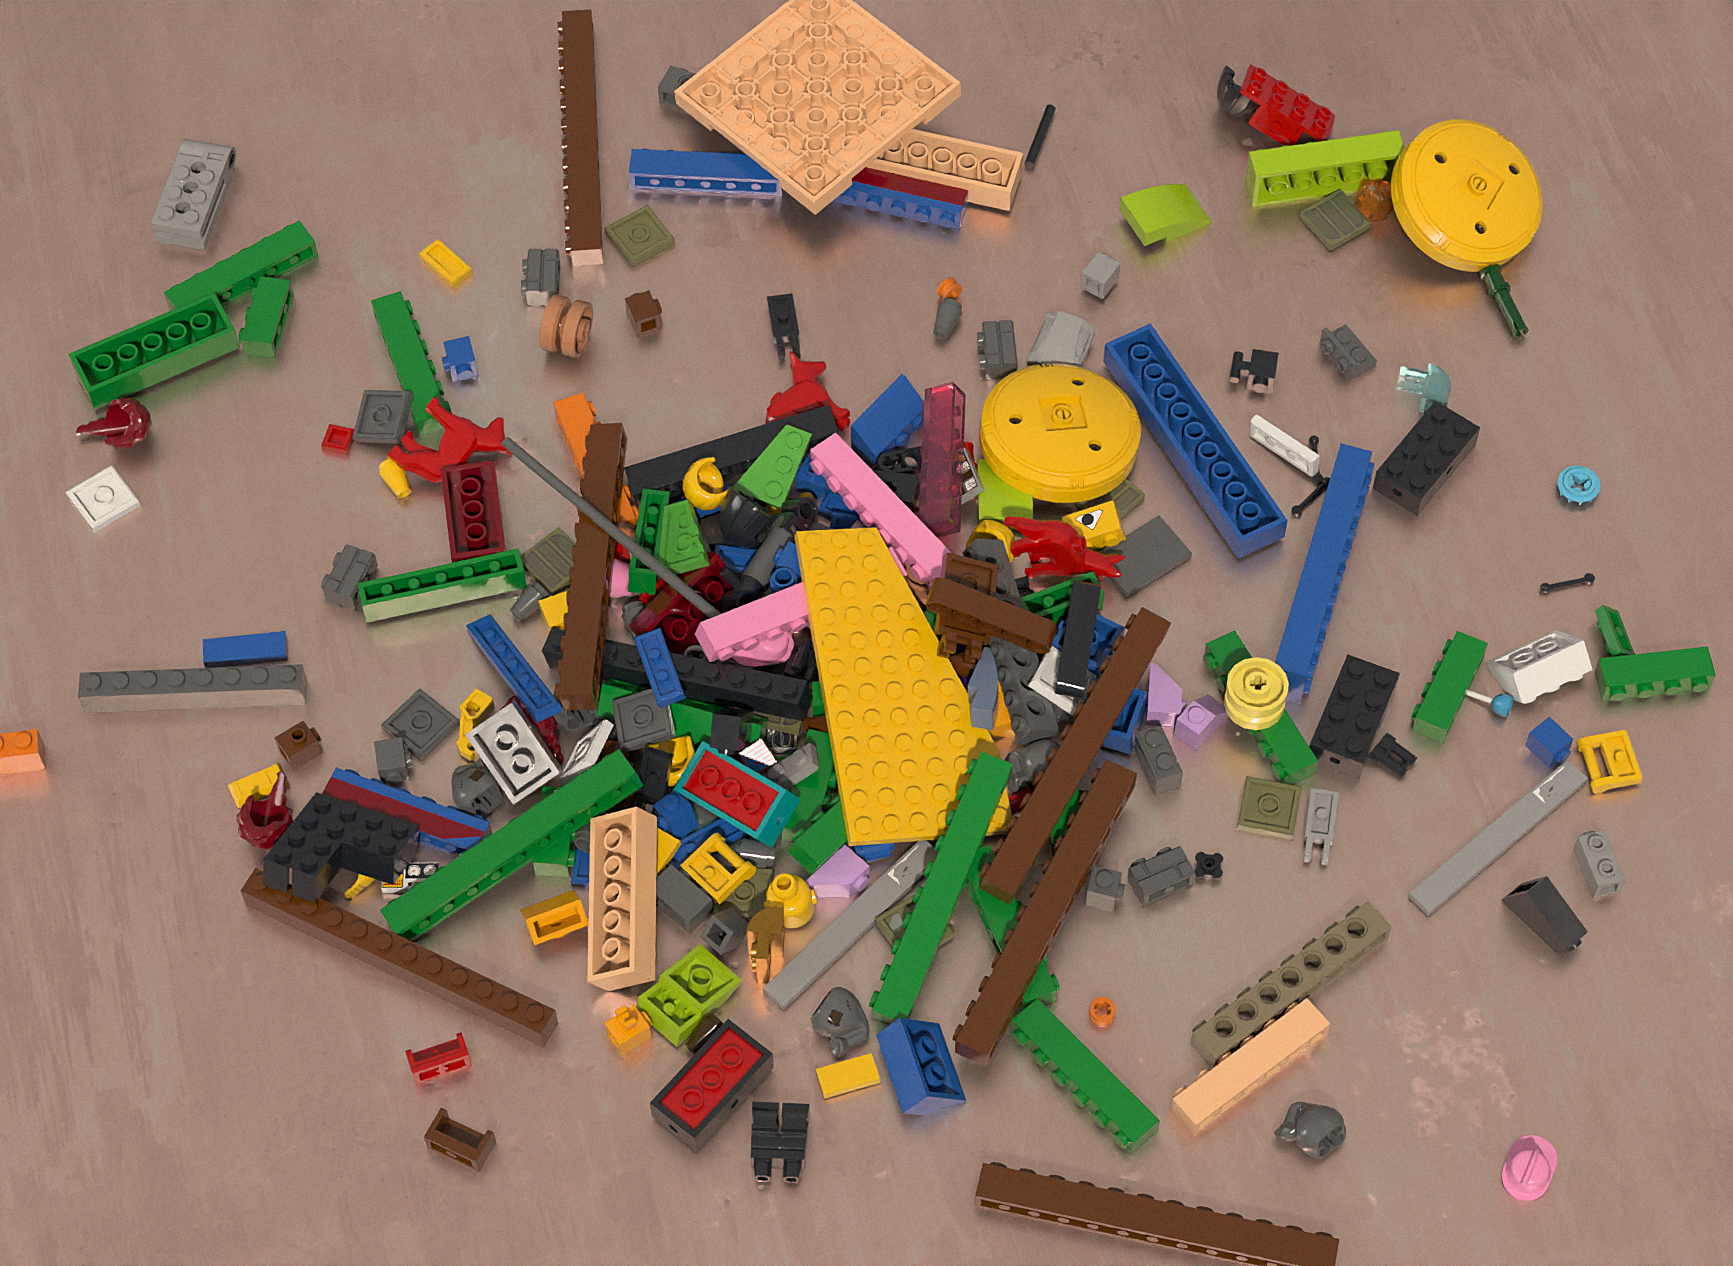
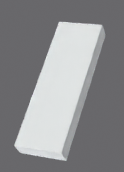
M1256 414L1251 419L1250 437L1309 476L1313 477L1318 472V454Z

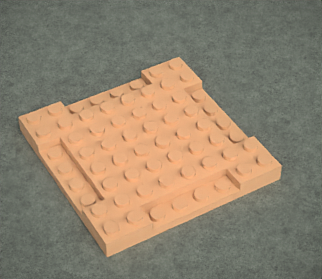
M789 0L677 88L674 93L677 105L710 131L713 129L717 130L777 178L782 189L816 215L852 185V178L895 142L920 122L926 125L961 96V82L853 0Z

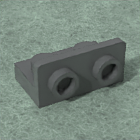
M1346 324L1332 332L1328 328L1322 330L1320 338L1322 351L1333 359L1337 369L1350 380L1376 367L1377 360Z

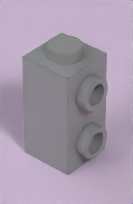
M1605 830L1582 833L1578 836L1573 850L1593 899L1620 893L1625 878Z

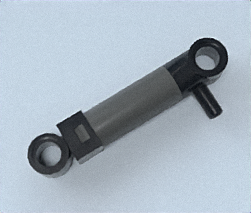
M791 498L782 503L780 513H776L766 527L770 531L739 579L728 567L720 571L721 577L733 588L721 596L719 607L722 614L759 599L770 582L771 575L775 572L776 564L773 563L778 549H784L788 541L796 545L794 537L796 532L809 531L805 525L811 524L816 520L818 507L812 498Z

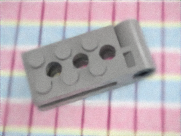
M189 139L182 141L179 154L177 153L150 223L152 230H156L154 235L156 242L199 250L206 249L235 171V147Z

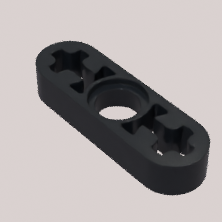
M938 444L886 452L879 456L874 465V470L913 475L923 474L947 459L948 454L945 448ZM905 458H913L917 462V466H909L905 462Z

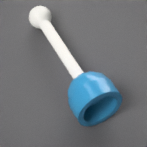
M1467 690L1466 693L1468 696L1491 703L1494 713L1505 718L1508 717L1514 702V697L1507 694H1499L1494 698H1490Z

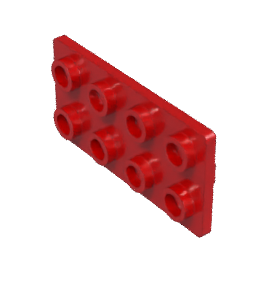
M1250 64L1247 68L1240 93L1259 104V106L1249 118V125L1284 146H1293L1303 132L1320 142L1328 141L1335 115L1327 107L1316 104L1307 95L1298 93L1285 82L1268 75L1264 69Z

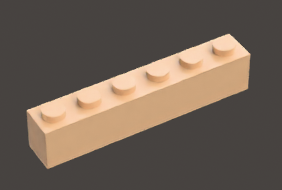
M1307 998L1300 1004L1298 1002L1291 1004L1285 1010L1284 1016L1278 1020L1275 1018L1270 1020L1262 1028L1260 1034L1256 1037L1253 1035L1247 1037L1241 1043L1240 1049L1233 1054L1228 1052L1223 1055L1216 1067L1212 1070H1203L1195 1078L1196 1082L1188 1088L1186 1085L1182 1086L1173 1094L1171 1111L1193 1136L1328 1035L1330 1022Z

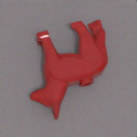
M790 352L793 386L784 393L777 392L771 398L770 405L767 408L765 424L830 405L837 429L840 432L845 430L850 425V419L848 418L850 411L847 408L842 409L837 406L828 395L826 388L817 380L826 370V363L824 361H800L793 352Z
M434 396L426 406L425 411L445 429L440 441L439 450L437 451L418 444L413 439V433L408 430L400 440L408 454L403 452L401 447L396 444L387 457L394 461L401 469L415 473L432 483L442 482L440 468L470 464L467 460L474 452H499L507 455H512V453L501 445L505 439L503 418L497 417L487 428H482L469 419L448 412L439 404V399Z
M1005 517V526L1019 530L1026 536L1011 542L1010 551L1014 557H1020L1022 553L1028 552L1032 568H1025L1024 571L1028 579H1033L1038 575L1070 576L1093 572L1097 580L1102 582L1106 577L1117 578L1122 576V573L1113 565L1124 560V555H1106L1089 550L1086 547L1085 536H1080L1068 523L1057 520L1038 521L1026 517Z

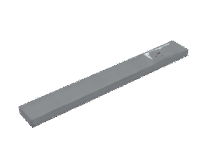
M1566 760L1409 892L1408 898L1427 916H1430L1585 785L1588 778L1569 760Z
M926 840L918 841L765 985L763 992L785 1010L875 924L877 916L891 909L925 877L924 873L930 860L935 861L938 851H935V848Z

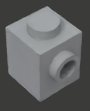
M1098 252L1082 272L1081 288L1104 299L1119 279L1120 262L1111 256Z

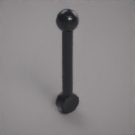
M1313 435L1309 438V443L1312 445V451L1318 454L1317 444L1319 443V438ZM1319 469L1312 478V482L1315 485H1320L1323 479Z
M1324 477L1321 480V484L1300 505L1292 507L1291 514L1294 517L1301 516L1302 509L1325 487H1328L1330 478Z
M1587 573L1583 578L1554 584L1542 583L1540 590L1543 593H1548L1551 589L1581 583L1592 585L1595 576Z

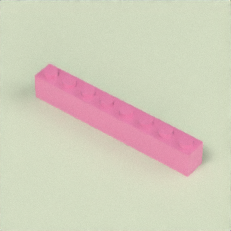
M834 433L810 449V466L818 476L822 475L826 479L829 488L834 493L838 492L843 497L846 506L850 510L854 509L860 515V519L866 527L877 528L885 544L894 549L900 562H905L910 567L913 576L918 581L922 580L930 591L932 580L941 577L943 556L947 552L951 553V551L837 433Z
M892 547L888 548L905 579L907 573L894 549ZM801 582L700 622L695 635L710 662L720 659V661L727 660L737 651L742 649L744 651L752 650L762 641L768 639L771 642L780 638L784 632L790 630L797 632L806 627L809 623L803 583Z

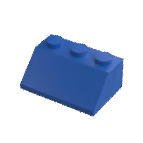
M901 374L851 425V449L873 470L881 454L903 448L908 443L910 436L916 430L920 431L927 422L926 404L906 376Z
M899 1018L876 1035L903 1113L926 1115L966 1102L939 1023Z

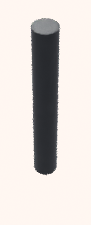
M1049 104L1046 106L1024 162V165L1028 168H1033L1056 110L1053 105Z

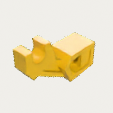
M477 688L459 706L461 713L459 740L456 741L460 755L471 762L475 758V753L469 750L472 744L465 734L483 723L495 708L493 698ZM472 709L477 711L475 716H470L469 714Z

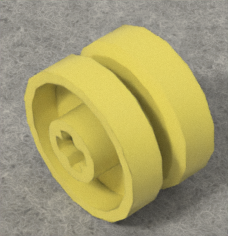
M1258 657L1244 659L1234 665L1228 674L1224 698L1227 715L1234 723L1245 729L1261 730L1277 723L1284 713L1289 683L1286 673L1278 664L1269 659Z

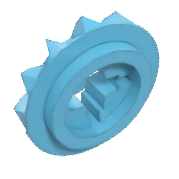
M1571 466L1560 473L1557 487L1560 490V496H1565L1568 502L1575 501L1581 505L1583 502L1591 503L1598 496L1601 483L1597 474L1591 469L1584 466ZM1574 482H1576L1578 485L1584 484L1583 489H1574Z

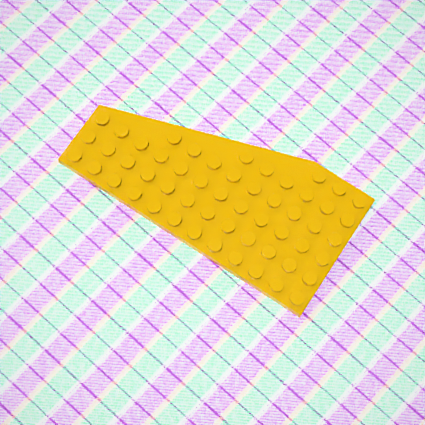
M877 528L797 531L794 537L848 846L937 840L941 834L945 836L949 826L945 825L950 810H956L960 801L956 797L962 783L967 785L971 775H968L967 771L972 759H978L981 751L1001 759L999 750L987 729L971 726V704L969 703L968 693L949 659L937 656L940 642ZM1006 787L985 836L1010 833L1006 830L1012 819Z

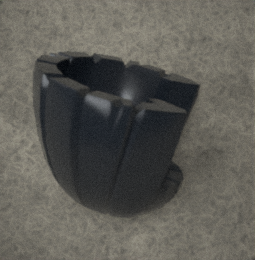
M1226 65L1220 75L1217 86V99L1224 112L1234 117H1243L1254 113L1259 104L1240 93L1241 86L1235 84L1233 80L1235 72Z
M731 486L721 507L719 518L720 530L723 536L733 545L740 548H751L759 543L756 535L770 523L774 515L755 500H752L751 497L736 487Z

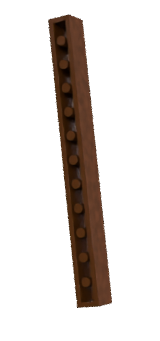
M592 10L562 11V21L557 23L558 36H563V41H558L559 56H563V60H559L560 75H564V79L560 80V94L565 95V99H560L561 115H566V119H561L562 134H566V139H562V152L567 154V159H562L563 174H568V179H563L564 195L568 194L569 198L564 200L565 215H569V220H565V235H570V241H565L566 256H571L572 266L603 264Z
M622 423L591 424L590 433L585 437L587 457H583L582 461L585 474L584 479H580V492L585 501L618 527L628 438ZM578 508L579 523H575L574 527L577 541L576 545L572 546L574 566L569 569L571 590H567L566 593L568 613H564L563 618L566 632L565 636L561 637L563 657L558 661L560 682L555 685L556 699L561 701L564 710L597 709L616 546V540Z
M1141 607L1137 615L1131 614L1124 627L1128 629L1124 637L1119 635L1112 647V650L1115 651L1112 659L1106 657L1099 669L1102 676L1099 681L1093 679L1086 692L1089 696L1085 704L1080 702L1073 714V717L1076 718L1072 726L1066 725L1059 738L1063 740L1059 749L1053 747L1046 760L1050 765L1046 771L1041 769L1033 782V785L1037 786L1033 794L1026 793L1020 804V808L1023 811L1019 817L1014 815L1006 828L1010 832L1006 840L1000 838L993 850V854L996 855L992 864L986 862L979 874V877L982 878L981 890L1008 905L1011 904L1165 638L1171 622L1144 607Z
M1109 760L1104 762L1102 768L1097 767L1091 778V783L1093 784L1089 791L1084 790L1078 805L1081 807L1078 813L1073 812L1068 820L1066 828L1069 830L1065 837L1060 835L1054 848V851H1056L1053 859L1048 858L1042 869L1044 876L1041 882L1036 881L1029 894L1031 900L1028 906L1023 905L1018 913V925L1015 930L1011 928L1008 931L1004 940L1006 947L1002 953L997 952L991 965L993 971L990 977L985 976L978 989L980 995L977 1001L972 1000L965 1014L968 1017L964 1025L959 1024L954 1032L952 1040L955 1041V1053L985 1067L988 1066L1136 786V772Z
M258 868L254 869L240 890L246 906L543 1048L558 1025L555 1009L321 898H318L316 902L294 896L292 895V884H289V891L287 893L264 886L263 871Z
M999 1162L982 1164L975 1195V1207L1247 1266H1335L1339 1239L1333 1238L1331 1234L1326 1232H1316L1314 1234L1305 1232L1302 1228L1293 1225L1281 1227L1273 1225L1271 1221L1265 1219H1257L1255 1221L1244 1219L1243 1216L1237 1213H1216L1208 1207H1188L1176 1200L1164 1202L1155 1200L1154 1197L1148 1194H1137L1136 1196L1127 1194L1122 1189L1115 1187L1104 1189L1095 1187L1093 1183L1087 1181H1079L1078 1183L1066 1181L1064 1177L1059 1175H1038L1031 1169H1010Z

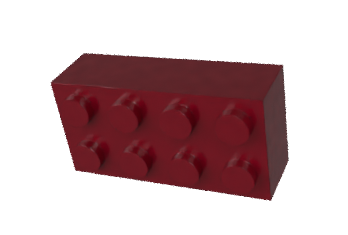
M494 460L440 468L452 563L506 551Z
M707 552L709 566L680 573L676 576L722 614L719 607L721 596L733 588L720 575V571L727 567L717 553ZM667 584L629 627L636 637L660 628L669 652L683 655L688 647L700 644L695 632L700 622L710 618L672 586Z

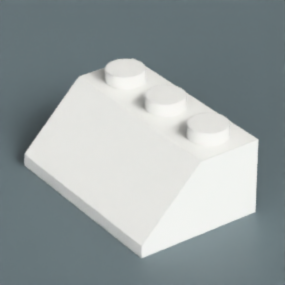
M1554 630L1486 662L1488 669L1507 695L1513 696L1515 701L1522 704L1535 701L1537 696L1545 692H1554L1560 688V685L1568 681H1577L1583 678V674L1593 670L1584 640L1558 630Z

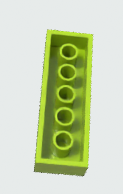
M1399 130L1341 139L1334 138L1328 141L1308 142L1293 146L1286 145L1272 149H1258L1249 152L1245 186L1251 207L1326 197L1339 189L1347 194L1391 187L1395 163L1404 150Z

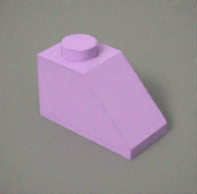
M1150 663L1146 725L1175 727L1177 718L1187 708V701L1182 700V689L1156 663Z
M1209 695L1193 700L1177 718L1174 735L1197 751L1228 716L1225 706Z
M844 845L805 882L810 890L814 889L816 898L850 897L856 891L860 892L868 885L870 881V866Z

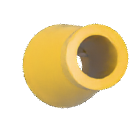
M390 459L383 461L379 465V475L392 489L397 498L401 499L410 495L412 490L409 487L406 471L398 467Z

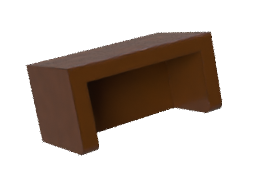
M444 1108L439 1110L424 1135L428 1149L477 1172L481 1170L496 1144L494 1132L487 1130L484 1135L450 1119L447 1110Z

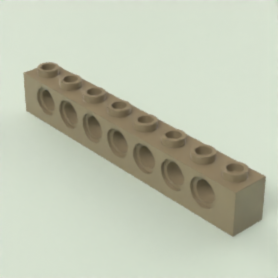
M1369 902L1361 907L1358 905L1353 907L1346 914V918L1339 924L1333 922L1324 931L1323 936L1318 939L1312 938L1303 946L1302 951L1296 956L1291 954L1282 961L1280 968L1274 972L1271 970L1266 972L1259 979V983L1252 989L1247 987L1238 994L1236 1001L1230 1005L1228 1003L1222 1005L1215 1012V1016L1209 1021L1202 1020L1192 1030L1190 1045L1213 1069L1218 1065L1217 1063L1223 1055L1228 1052L1233 1054L1240 1049L1241 1043L1251 1035L1256 1037L1262 1032V1028L1266 1023L1274 1018L1278 1020L1284 1016L1285 1010L1295 1002L1300 1004L1306 998H1310L1387 940L1391 925ZM1356 931L1361 936L1354 937L1351 936L1348 932ZM1334 947L1338 949L1339 952L1331 953L1327 950V948ZM1305 964H1314L1317 966V969H1309ZM1292 980L1296 985L1288 986L1283 981ZM1269 996L1274 1001L1268 1003L1263 1001L1261 997ZM1248 1013L1252 1018L1243 1019L1239 1014ZM1225 1029L1230 1034L1222 1036L1217 1033V1030Z

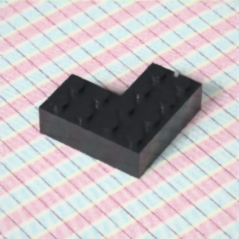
M316 792L263 859V885L287 893L289 891V868L292 869V895L312 902L318 900L341 868L394 885L418 852L419 825Z

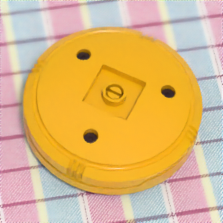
M1451 119L1433 124L1423 130L1404 148L1393 169L1391 195L1394 210L1402 228L1421 251L1435 261L1450 268L1479 272L1489 265L1499 264L1501 266L1507 263L1530 243L1541 221L1542 192L1536 172L1530 161L1511 139L1507 140V136L1503 137V133L1498 134V130L1486 124L1464 119Z
M1048 363L1047 366L1044 364L1042 366L1033 365L1017 370L994 386L983 405L979 428V443L987 464L1006 484L1024 493L1033 495V498L1056 503H1074L1100 497L1112 491L1126 479L1136 461L1141 437V424L1139 423L1140 419H1138L1137 410L1130 398L1108 378L1083 367L1053 363L1051 366Z

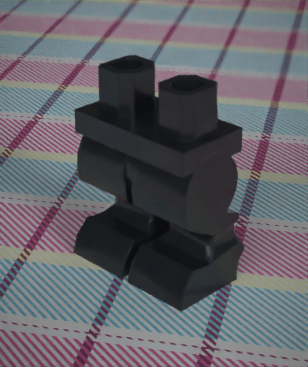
M752 1102L754 1123L751 1125L750 1158L751 1167L754 1168L755 1181H771L772 1169H783L784 1182L799 1183L801 1172L805 1170L808 1127L806 1124H809L810 1104L782 1103L783 1124L781 1125V1134H779L778 1125L776 1124L780 1120L779 1103Z

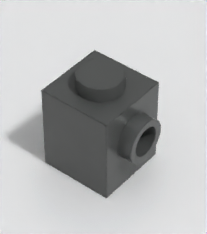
M402 737L374 741L380 780L389 784H397L402 780H408V769L413 768L411 752L405 751Z
M1094 866L1087 889L1085 906L1114 912L1116 901H1122L1125 884L1121 883L1122 873Z
M732 908L713 914L700 937L721 955L739 948L747 934L749 923Z

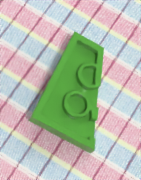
M786 425L733 487H736L752 499L780 509L782 503L787 500L811 441L812 434Z
M688 500L664 506L658 561L674 575L710 565L694 507Z

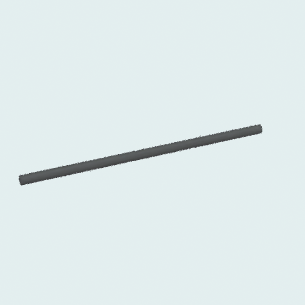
M506 437L502 441L501 445L706 616L713 618L721 614L511 438Z

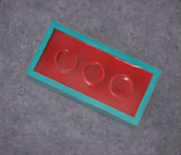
M704 741L701 742L673 789L773 848L801 800L788 790L728 755L718 753L716 748H710V745Z

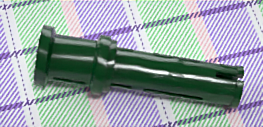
M1499 264L1489 265L1481 270L1479 277L1482 281H1485L1489 289V297L1496 300L1513 337H1523L1520 331L1522 330L1526 335L1529 329L1525 325L1510 295L1511 286L1509 282L1504 280Z

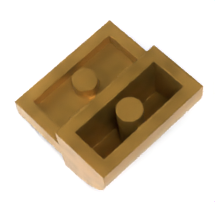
M769 907L759 911L751 918L747 926L748 954L752 960V972H757L758 983H769L771 958H783L785 942L784 907Z

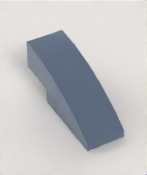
M984 647L982 659L978 661L968 684L969 703L971 704V726L993 731L999 708L998 672L991 649Z

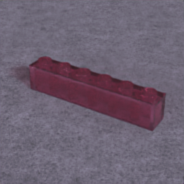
M954 382L925 389V399L922 404L924 421L921 426L923 442L920 448L922 464L919 471L921 485L918 494L920 507L917 517L937 538L959 533L961 527L966 394Z

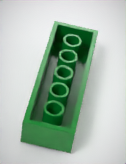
M214 292L68 355L75 374L92 407L96 410L110 404L113 400L129 396L240 348L235 329Z

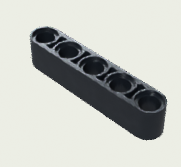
M1077 580L1073 582L1055 687V694L1083 698L1101 585Z

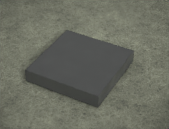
M364 390L352 439L356 442L402 444L400 440L405 433L413 394L410 391Z
M419 688L381 724V728L392 738L402 737L405 749L422 762L460 725V720Z
M652 688L612 701L619 748L623 754L676 737L670 705L659 708Z

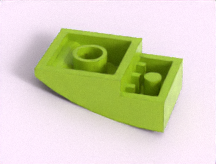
M1185 184L1154 186L1120 198L1119 210L1144 246L1164 239L1167 243L1211 224V220Z
M977 459V472L985 491L978 494V525L983 520H993L1004 524L1005 517L1008 516L1033 519V495L1024 493L1006 484L991 470L985 459Z
M699 944L660 974L659 982L638 997L636 1008L639 1012L644 1011L650 1018L652 1026L678 1047L693 1034L703 1016L707 1017L710 1013L714 1014L741 984V979Z

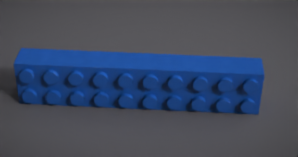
M1151 323L1106 343L1104 348V364L1130 398L1137 412L1236 557L1239 559L1284 538L1288 520Z
M1340 444L1275 663L1286 673L1288 679L1287 700L1301 703L1303 693L1309 694L1313 674L1316 671L1320 657V650L1323 648L1327 626L1330 624L1333 606L1336 603L1340 589V582L1343 580L1346 562L1352 549L1353 538L1356 535L1359 518L1363 512L1365 497L1370 488L1375 463L1370 462L1372 451Z

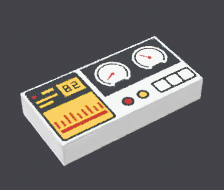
M440 862L409 863L394 885L382 882V893H406L413 885L422 882L434 874L441 867Z

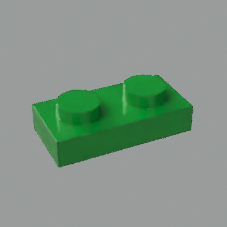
M1604 605L1594 610L1598 619L1597 626L1607 642L1606 650L1609 655L1615 657L1635 654L1619 611Z

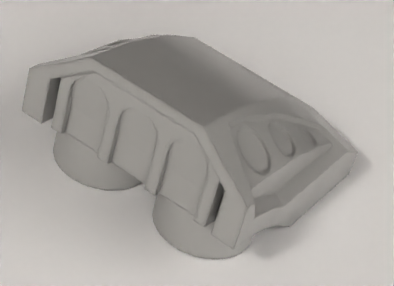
M1062 311L1047 312L1038 337L1029 353L1027 365L1042 366L1044 364L1047 366L1049 363L1052 366L1053 363L1082 367L1095 336V328L1080 317Z

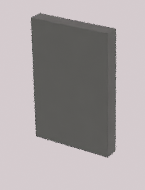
M1160 516L1155 517L1126 535V540L1120 541L1117 545L1107 547L1099 552L1106 555L1120 554L1125 556L1124 560L1113 565L1122 573V576L1110 579L1126 598L1184 563L1192 556V552Z

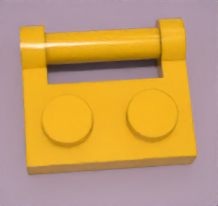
M1626 730L1587 736L1577 740L1578 751L1583 754L1592 780L1590 786L1593 793H1602L1608 789L1640 784L1643 777ZM1600 747L1609 773L1608 777H1602L1593 748Z
M719 833L711 835L680 865L719 904L744 880L750 879L756 872V867L749 861L745 862L725 843V838ZM714 851H718L737 869L732 875L711 856Z

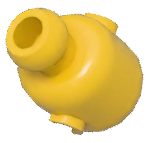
M781 873L769 884L766 902H764L765 908L784 907L785 928H798L805 925L813 916L815 904H818L814 889L810 890L808 884L801 877L789 873Z

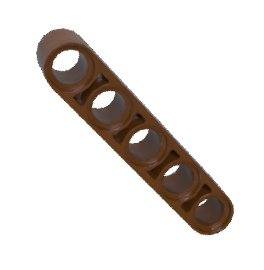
M938 577L932 580L926 602V608L930 611L1035 653L1047 654L1051 651L1056 630V624L1053 621L950 579Z

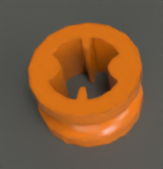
M949 277L938 286L936 293L939 297H943V299L956 300L962 292V286L956 283L953 277Z
M1099 997L1091 1002L1089 1008L1091 1022L1099 1027L1110 1025L1115 1018L1116 1009L1114 1003L1106 997ZM1107 1008V1014H1102L1101 1017L1097 1015V1009Z

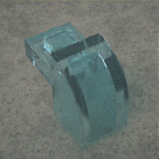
M1430 363L1427 372L1414 367L1401 366L1396 389L1422 395L1418 412L1425 413L1435 400L1447 407L1451 382L1444 370Z

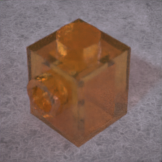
M1386 180L1367 183L1354 204L1368 222L1386 220L1394 209L1391 183Z

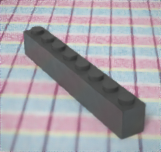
M302 664L80 673L78 698L84 713L306 705L307 678Z

